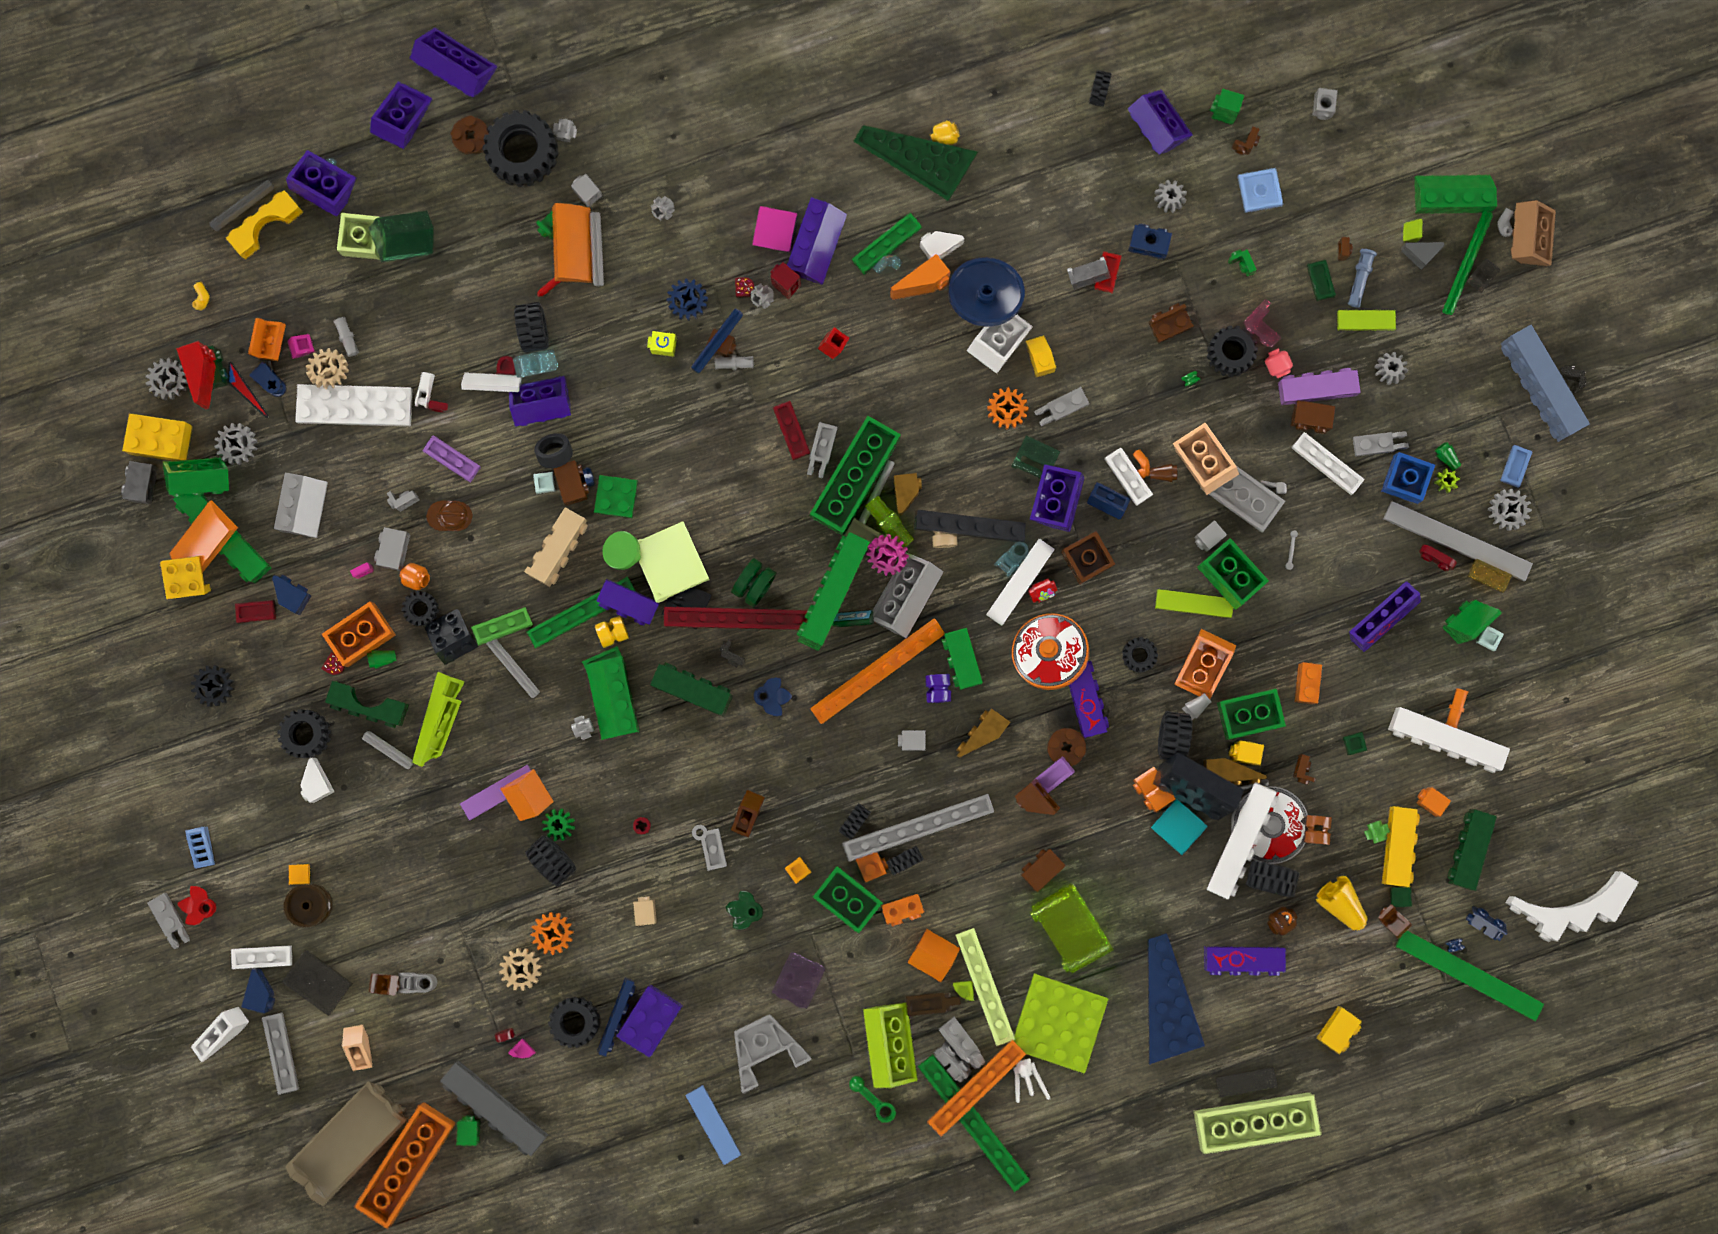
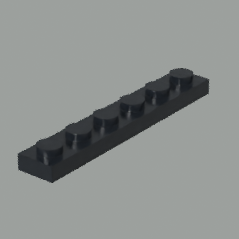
M926 510L915 511L914 530L1020 543L1025 542L1026 523Z

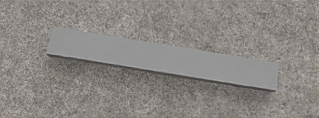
M1393 501L1390 502L1383 518L1390 523L1521 581H1526L1533 565L1529 561Z
M989 794L844 842L843 846L848 861H852L993 813L994 809Z

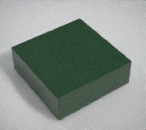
M1363 732L1342 737L1348 756L1368 751Z
M1391 887V904L1394 907H1412L1411 887Z

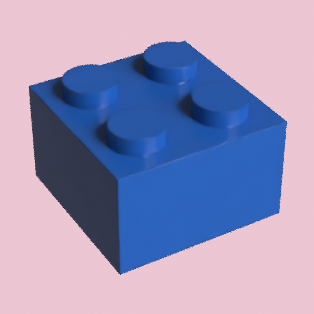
M1398 452L1392 458L1382 492L1416 504L1422 502L1435 465Z

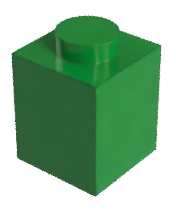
M472 1115L463 1116V1119L457 1121V1145L476 1146L480 1143V1119H475V1116Z

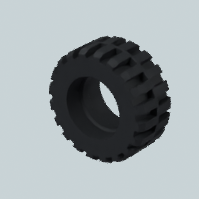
M513 110V114L510 115L508 112L503 113V118L499 119L497 117L494 119L495 124L493 126L489 125L487 128L488 135H484L483 141L485 145H483V152L485 153L487 163L493 173L501 181L505 180L509 185L515 183L517 187H523L527 183L528 186H533V182L536 180L540 183L544 180L543 176L545 174L547 176L550 175V168L555 167V158L558 157V145L551 128L545 120H541L539 115L535 113L531 115L530 111L524 110L523 113H520L519 110ZM521 134L533 136L537 140L538 148L531 159L523 163H513L505 158L504 148L511 138Z

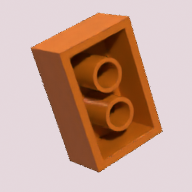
M368 602L322 633L342 666L350 667L366 656L367 653L372 652V650H375L396 636L373 602Z

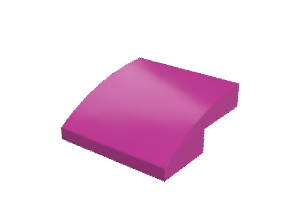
M760 206L753 245L790 252L797 213Z

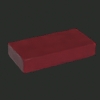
M274 600L235 604L236 623L276 620Z

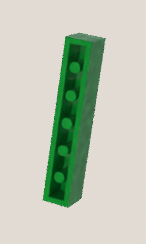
M192 493L173 498L177 504L175 505L177 510L182 514L186 513L190 517L188 521L191 524L209 502L204 495H193ZM237 530L219 551L220 555L224 554L228 558L226 561L232 568H238L241 572L239 574L240 577L247 583L249 581L257 583L272 569Z

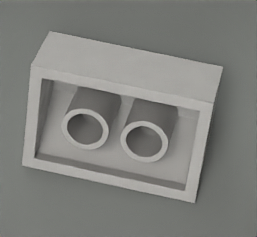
M285 473L274 529L279 532L317 538L328 482L307 476Z

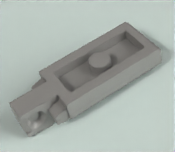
M955 1017L951 1018L939 1029L962 1061L970 1062L974 1069L979 1068L985 1063L980 1050Z

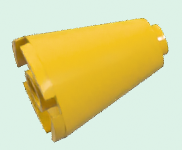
M1339 876L1336 878L1337 882L1332 883L1330 881L1317 893L1319 899H1316V901L1350 929L1359 931L1366 926L1368 918L1347 876Z

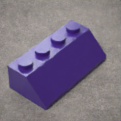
M436 28L415 40L410 59L416 62L417 65L424 67L432 72L433 75L442 78L449 85L455 86L471 97H474L484 89L497 69L495 64Z
M810 198L787 264L800 278L823 285L847 214L827 202Z

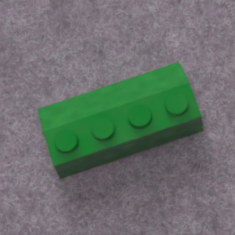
M1491 175L1414 177L1416 214L1483 213L1484 211L1492 212L1497 207V188Z
M620 656L587 664L586 669L601 739L604 740L640 732L624 657Z

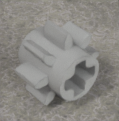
M560 119L559 124L554 123L553 132L554 135H557V140L570 142L571 137H576L577 129L576 126H573L572 121Z
M664 196L663 198L657 197L653 200L654 204L651 205L652 214L661 221L664 218L668 220L672 217L671 213L675 209L673 202L669 198Z
M759 284L751 291V300L757 307L762 306L766 308L774 301V292L768 285L762 286V284Z
M583 715L574 718L575 723L571 724L575 737L581 736L582 740L590 738V732L594 731L590 718L585 719Z

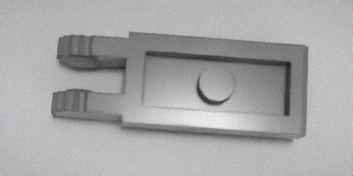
M1080 387L1047 403V405L1037 409L1034 413L1037 416L1048 410L1050 411L1052 416L1044 418L1039 422L1043 426L1088 406L1090 403Z
M819 422L810 455L808 475H812L815 461L822 463L819 477H824L838 427Z
M1388 432L1353 437L1355 457L1389 453L1394 450L1409 448L1408 443L1393 444V439L1404 438L1407 436V432Z
M163 893L148 902L163 933L167 936L170 945L174 949L179 947V943L173 934L174 932L178 931L183 942L187 943L190 941L184 928L185 925L167 893Z

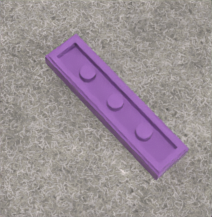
M528 765L522 767L460 803L468 819L472 820L507 800L500 788L531 771Z

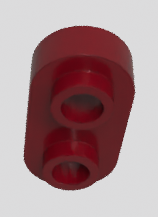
M1422 545L1419 550L1422 559L1437 563L1438 567L1444 571L1454 570L1457 564L1451 557L1428 545Z

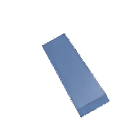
M702 1085L688 1093L686 1097L722 1163L725 1165L740 1156L741 1153L705 1087Z

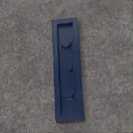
M627 977L623 981L597 1049L598 1054L605 1057L607 1052L612 1051L614 1046L612 1039L614 1034H618L621 1023L619 1021L621 1016H625L629 1004L626 1003L628 997H632L635 991L634 981Z

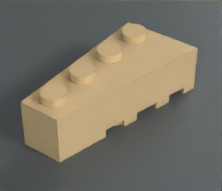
M564 508L552 527L553 534L546 536L542 545L543 550L536 552L533 557V566L531 568L527 566L524 572L549 587L551 584L554 585L559 578L558 572L560 568H564L569 560L567 557L569 552L574 551L578 544L577 538L586 531L588 526L586 524L587 520L573 511Z

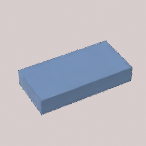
M1513 445L1500 481L1517 488L1520 487L1533 451Z

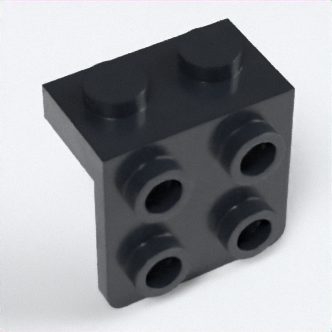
M458 609L451 611L425 627L432 647L444 665L479 647L468 631Z

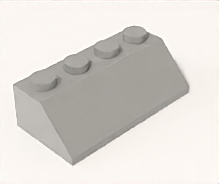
M905 552V554L909 555L906 560L907 564L901 572L897 571L895 575H892L873 609V617L875 623L897 635L907 638L943 571L931 562Z

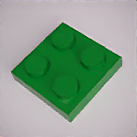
M600 475L594 513L633 518L638 480Z

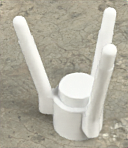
M1030 1059L1019 1061L1016 1067L1013 1068L1015 1073L1016 1102H1020L1019 1074L1021 1077H1025L1030 1095H1034L1029 1075H1032V1072L1046 1098L1049 1100L1050 1096L1036 1070L1034 1062L1031 1063Z

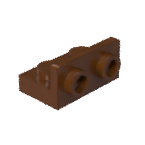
M1175 304L1169 308L1168 312L1162 313L1161 311L1152 316L1149 325L1158 344L1193 328V324L1185 310V304Z

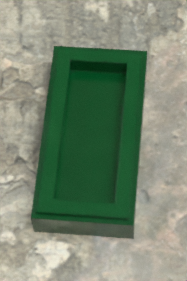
M1322 260L1307 264L1316 302L1335 297L1336 293L1327 261Z

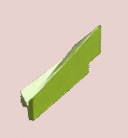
M440 672L437 673L413 757L414 764L423 767L424 763L428 760L436 759L442 755L461 701L456 699L464 681Z

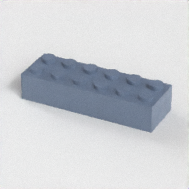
M1532 325L1511 335L1501 343L1503 354L1509 357L1513 371L1519 374L1522 386L1529 391L1532 403L1540 410V416L1544 422H1547L1550 427V434L1554 439H1557L1559 442L1590 424Z

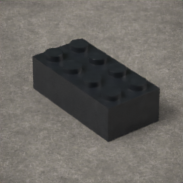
M1176 753L1159 765L1153 784L1159 787L1161 791L1170 793L1177 800L1186 802L1193 809L1202 811L1214 820H1220L1237 810L1244 790L1180 753Z

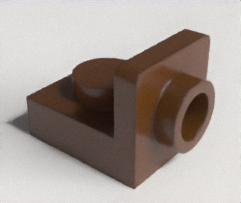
M1301 754L1298 756L1293 777L1298 778L1297 782L1309 785V782H1315L1316 778L1305 775L1310 770L1311 761H1309L1310 756Z

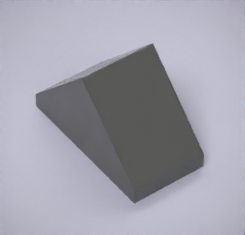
M1444 242L1406 243L1401 248V251L1422 270L1443 248Z

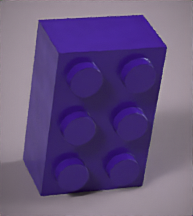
M650 984L617 1037L650 1058L683 1005Z

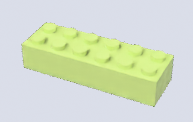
M1310 1092L1194 1111L1200 1150L1204 1154L1321 1135L1315 1098Z

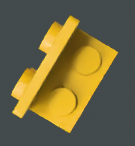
M199 556L160 562L166 599L204 595L211 591L210 584H204Z

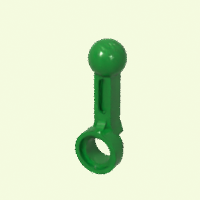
M855 1076L849 1081L850 1089L854 1092H859L876 1108L878 1120L884 1123L892 1121L896 1114L894 1106L889 1102L879 1100L864 1086L865 1083L861 1077ZM883 1107L891 1109L890 1114L886 1117L880 1115V1110Z

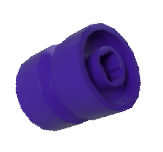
M950 674L926 675V687L929 688L926 692L927 703L951 702V691L948 689L951 685Z

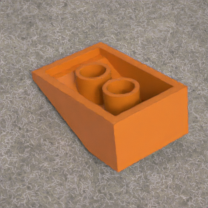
M935 254L892 286L890 297L894 300L932 293L938 289L941 291L949 284L950 270L940 257Z
M1201 629L1174 685L1197 696L1205 693L1211 699L1235 652L1236 645Z

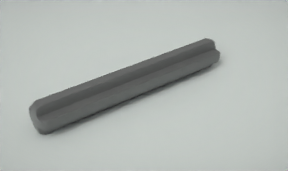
M266 180L209 223L212 229L218 231L274 190V185L269 180Z

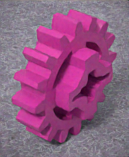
M882 534L879 538L875 537L868 546L870 550H868L866 555L871 557L867 561L873 562L871 568L877 567V573L884 571L885 576L889 572L895 575L897 571L901 572L907 564L906 560L909 555L904 553L908 549L907 547H902L903 541L897 542V536L891 539L890 534L886 538Z

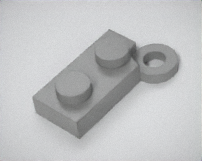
M703 825L695 826L692 830V835L696 840L702 841L707 869L713 870L726 867L727 863L719 828L707 831ZM698 829L703 830L702 836H697L696 831Z

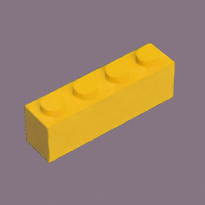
M1390 807L1388 819L1390 833H1387L1388 839H1386L1382 884L1410 887V883L1412 884L1414 874L1411 872V868L1416 858L1413 849L1418 839L1415 830L1420 820L1417 809Z

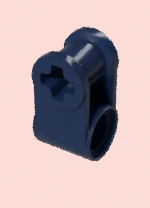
M263 361L249 374L256 383L273 396L281 397L285 394V383Z

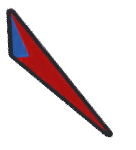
M230 361L228 365V383L265 418H268L269 415Z

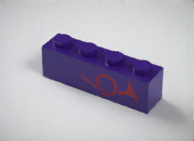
M1406 581L1349 631L1350 640L1365 652L1421 602L1420 593Z
M1091 661L1087 662L1079 678L1069 684L1083 738L1106 733V728H1109L1107 717H1103L1101 711L1104 709L1103 701L1101 698H1098L1096 692L1099 690L1096 679L1093 680L1091 672H1094Z
M1204 947V970L1210 971V975H1221V971H1229V975H1241V972H1249V975H1260V972H1268V975L1278 976L1280 972H1286L1285 948Z

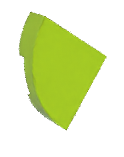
M972 981L953 982L954 989L960 997L974 1001Z

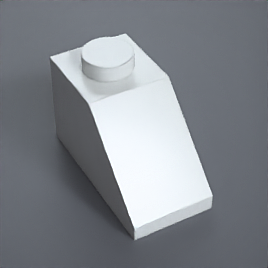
M938 231L931 234L929 232L921 238L920 248L928 259L935 254L942 259L964 244V238L956 234Z
M310 758L300 786L304 800L309 801V803H315L332 794L334 790L318 759Z

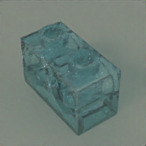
M554 349L520 355L513 359L517 378L551 372L558 368Z

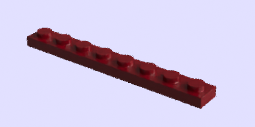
M664 607V627L799 630L802 623L807 621L804 618L807 610Z

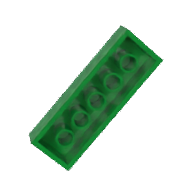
M867 416L810 512V517L843 536L898 444L901 434Z
M851 532L846 537L842 536L836 548L839 552L838 554L834 553L828 565L831 569L826 571L820 582L823 587H819L812 600L815 604H811L804 617L807 621L802 623L796 634L800 636L798 642L817 651L823 646L870 541Z

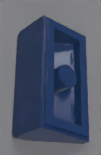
M1097 482L1087 503L1117 519H1121L1131 499Z

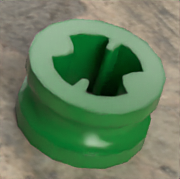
M1197 371L1181 378L1182 381H1185V387L1201 380L1200 377H1197Z

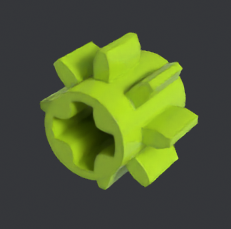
M1446 468L1443 470V474H1436L1438 480L1434 484H1438V491L1445 489L1446 493H1449L1451 488H1458L1455 483L1460 478H1456V471L1448 472ZM1445 478H1446V480H1450V483H1449V484H1448V482H1444V479H1445Z

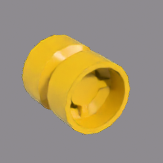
M620 615L610 619L609 623L604 621L595 625L603 648L613 645L615 640L621 642L629 639L628 632Z

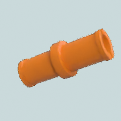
M1456 688L1452 705H1449L1450 712L1445 723L1446 725L1458 728L1461 713H1464L1465 710L1463 707L1468 691Z

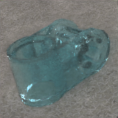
M1016 542L994 565L996 567L999 566L1006 573V576L1009 577L1028 555V546L1024 542ZM1017 546H1022L1025 549V554L1018 556L1015 554L1014 549Z

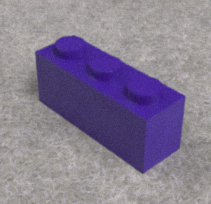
M608 579L605 580L596 600L599 602L598 606L607 610L613 608L617 610L616 614L625 618L631 616L635 618L634 622L643 626L645 623L650 625L659 605L655 600Z

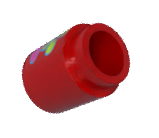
M1049 578L1031 585V588L1028 589L1033 603L1037 601L1040 603L1056 596L1055 592L1058 591L1055 582L1050 581Z

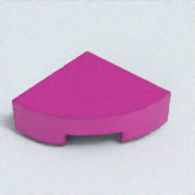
M521 1039L508 1053L516 1058H528L534 1055L536 1051L524 1039Z

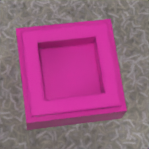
M366 562L350 570L354 578L360 579L374 572L372 564Z

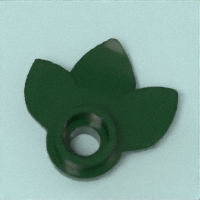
M740 891L739 900L731 901L726 905L727 912L735 918L733 922L734 929L749 928L752 922L760 920L763 916L762 906L755 902L754 896L747 891ZM752 908L756 911L754 916L750 913Z

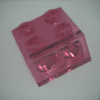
M1265 299L1243 323L1250 333H1255L1260 337L1262 344L1273 348L1281 337L1262 321L1270 311L1268 307L1271 305Z

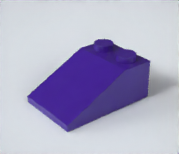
M398 82L371 117L370 133L404 149L416 132L432 98Z

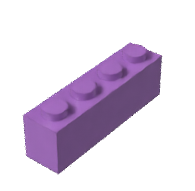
M1345 368L1337 373H1332V370L1321 372V375L1305 373L1302 374V377L1296 378L1294 375L1284 376L1278 383L1281 405L1294 404L1297 400L1313 402L1357 396L1360 393L1357 370L1351 371V368Z

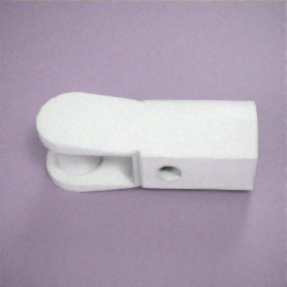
M422 372L415 406L423 405L425 408H428L435 375ZM426 393V398H421V394Z

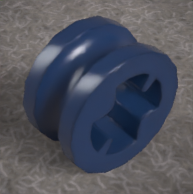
M1463 938L1445 942L1449 946L1448 952L1464 949L1465 945H1462Z

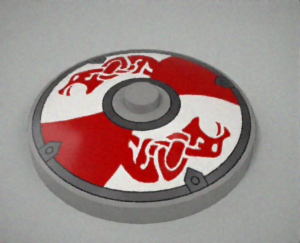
M1267 786L1276 791V796L1279 798L1275 807H1270L1267 813L1271 816L1266 826L1262 824L1259 832L1263 834L1259 843L1254 842L1252 850L1255 852L1251 859L1278 864L1290 860L1304 847L1305 832L1308 831L1306 827V815L1308 813L1299 798L1290 791L1279 787ZM1250 792L1240 799L1237 810L1233 811L1231 818L1232 832Z

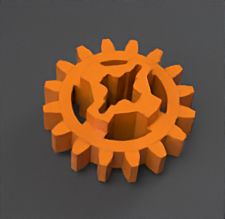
M1007 387L1006 392L999 389V395L993 393L994 400L989 399L988 401L992 405L987 406V410L991 411L988 414V418L993 417L992 423L998 422V428L1005 425L1006 430H1008L1009 425H1012L1015 429L1016 423L1021 425L1023 423L1021 418L1026 419L1027 417L1023 413L1029 409V407L1024 406L1027 400H1022V393L1016 394L1017 389L1013 392H1010L1009 387ZM1004 397V401L1002 403H997L999 399ZM1012 398H1014L1019 404H1016L1012 400ZM1009 405L1010 412H1006V409L1003 408ZM996 413L1000 414L1004 420L999 418ZM1020 413L1015 419L1011 420L1014 414Z
M553 912L549 913V917L543 914V920L536 919L535 921L538 925L531 927L535 930L531 936L536 938L532 943L539 944L537 950L544 948V954H547L549 950L551 955H554L556 950L561 953L563 952L562 947L566 949L569 947L566 942L573 940L569 937V934L574 933V931L569 930L572 923L566 924L568 918L564 917L561 919V913H558L556 917H554ZM553 920L550 926H542L545 922ZM560 924L563 926L565 933L561 931ZM554 929V933L558 936L550 938L551 934L546 931ZM540 934H542L545 939L544 943L540 938ZM554 941H562L558 946L552 947Z

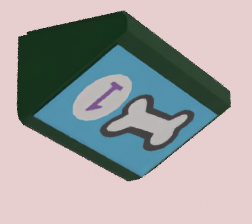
M873 610L837 613L832 626L840 628L873 625Z

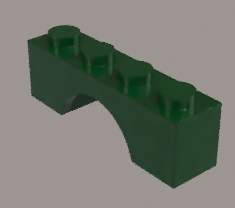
M333 680L325 703L331 704L329 708L338 711L344 708L349 710L348 714L357 717L363 714L367 716L366 720L376 723L379 719L385 721V726L396 728V725H403L409 704L386 698L383 703L376 707H365L357 699L355 687Z

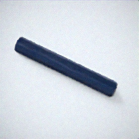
M738 309L733 310L692 364L691 368L693 371L700 373L743 317L741 311Z

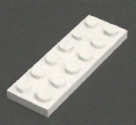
M297 384L296 423L411 426L413 389L409 387L336 385L335 388L328 385V388L324 389L323 385L318 388L316 385Z

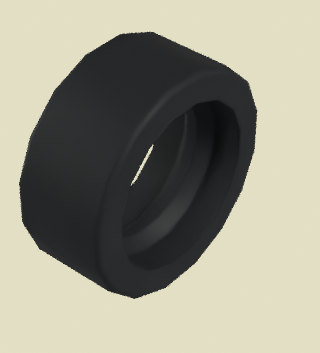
M554 433L544 436L534 447L538 462L545 468H558L566 464L573 455L571 444L563 434ZM562 447V449L554 454H545L553 448Z

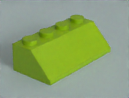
M897 1003L863 1009L874 1088H891L918 1081L907 1004Z

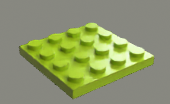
M1034 973L1014 1033V1042L1028 1055L1085 1074L1109 998Z

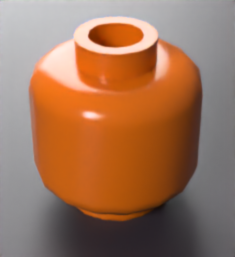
M409 563L400 571L401 583L405 587L421 590L429 583L430 575L423 566Z

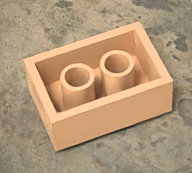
M1206 423L1173 443L1177 454L1206 495L1239 475L1237 466Z

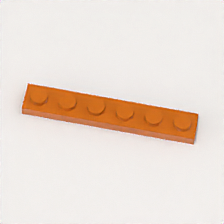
M1012 1039L927 1122L942 1137L1026 1053Z

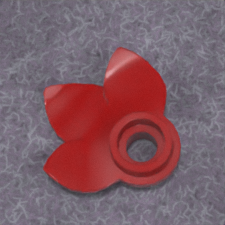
M191 886V897L185 898L178 903L179 908L188 914L185 921L188 925L200 924L204 918H209L216 912L215 902L208 898V894L203 888L198 886ZM206 904L210 907L208 912L204 910Z

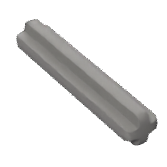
M367 731L363 735L362 739L404 768L410 769L412 767L413 760L372 732Z

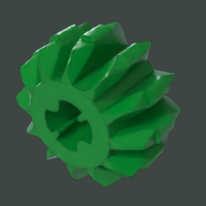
M553 809V817L547 813L545 816L549 821H542V824H548V827L542 829L543 832L550 831L547 834L549 838L554 834L553 841H557L559 836L562 841H565L564 833L571 837L572 834L568 829L575 830V826H570L569 824L574 822L575 819H567L571 815L570 812L563 816L564 809H560L558 814L556 809ZM558 820H560V823L563 824V827L559 828V831L557 830V827L554 826V823L558 822Z

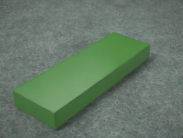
M526 607L472 626L471 629L479 646L531 627L533 624Z

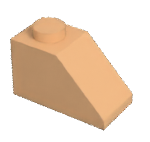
M358 1025L344 1028L342 1047L352 1070L372 1068L369 1039L364 1026Z

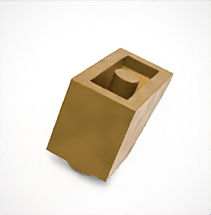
M917 473L894 476L898 516L904 514L919 495V489H922L921 478H917Z

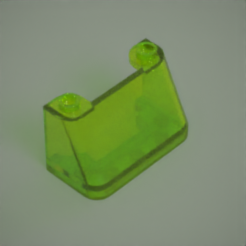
M1072 883L1065 884L1030 906L1032 909L1029 912L1035 922L1039 921L1062 956L1063 961L1060 963L1066 972L1070 971L1073 974L1114 950Z

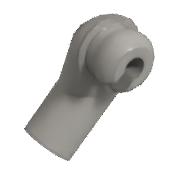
M1508 208L1504 210L1497 222L1501 235L1505 237L1513 233L1509 220L1514 212Z

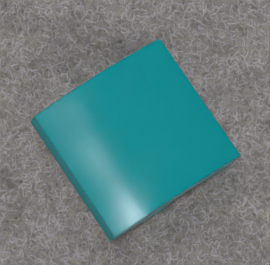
M1176 799L1154 823L1151 829L1178 853L1183 855L1208 826Z

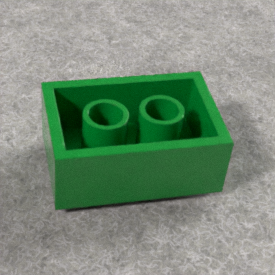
M1231 538L1197 567L1235 610L1269 582Z
M1277 689L1217 702L1225 740L1286 726Z
M838 866L813 896L814 899L858 934L883 903Z

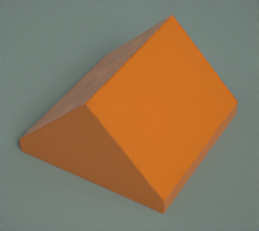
M534 769L500 788L520 821L537 817L554 802Z
M926 929L907 963L942 982L960 948Z

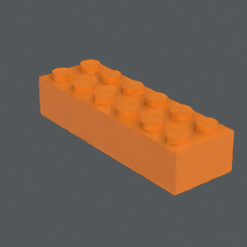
M425 1102L420 1104L356 1203L355 1208L385 1228H389L457 1123Z

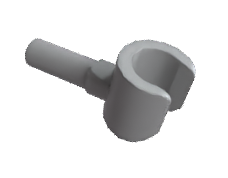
M1261 480L1262 485L1276 488V494H1286L1287 485L1284 482L1271 483Z

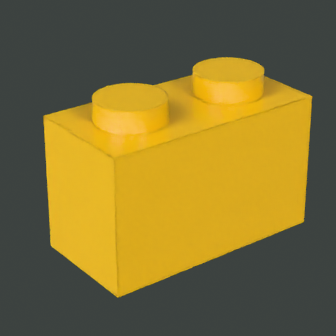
M1237 741L1234 742V745H1231L1229 756L1232 757L1231 761L1253 766L1260 765L1264 745Z
M1338 1006L1317 1036V1039L1340 1054L1341 1051L1344 1052L1348 1048L1352 1035L1355 1036L1359 1032L1362 1021Z

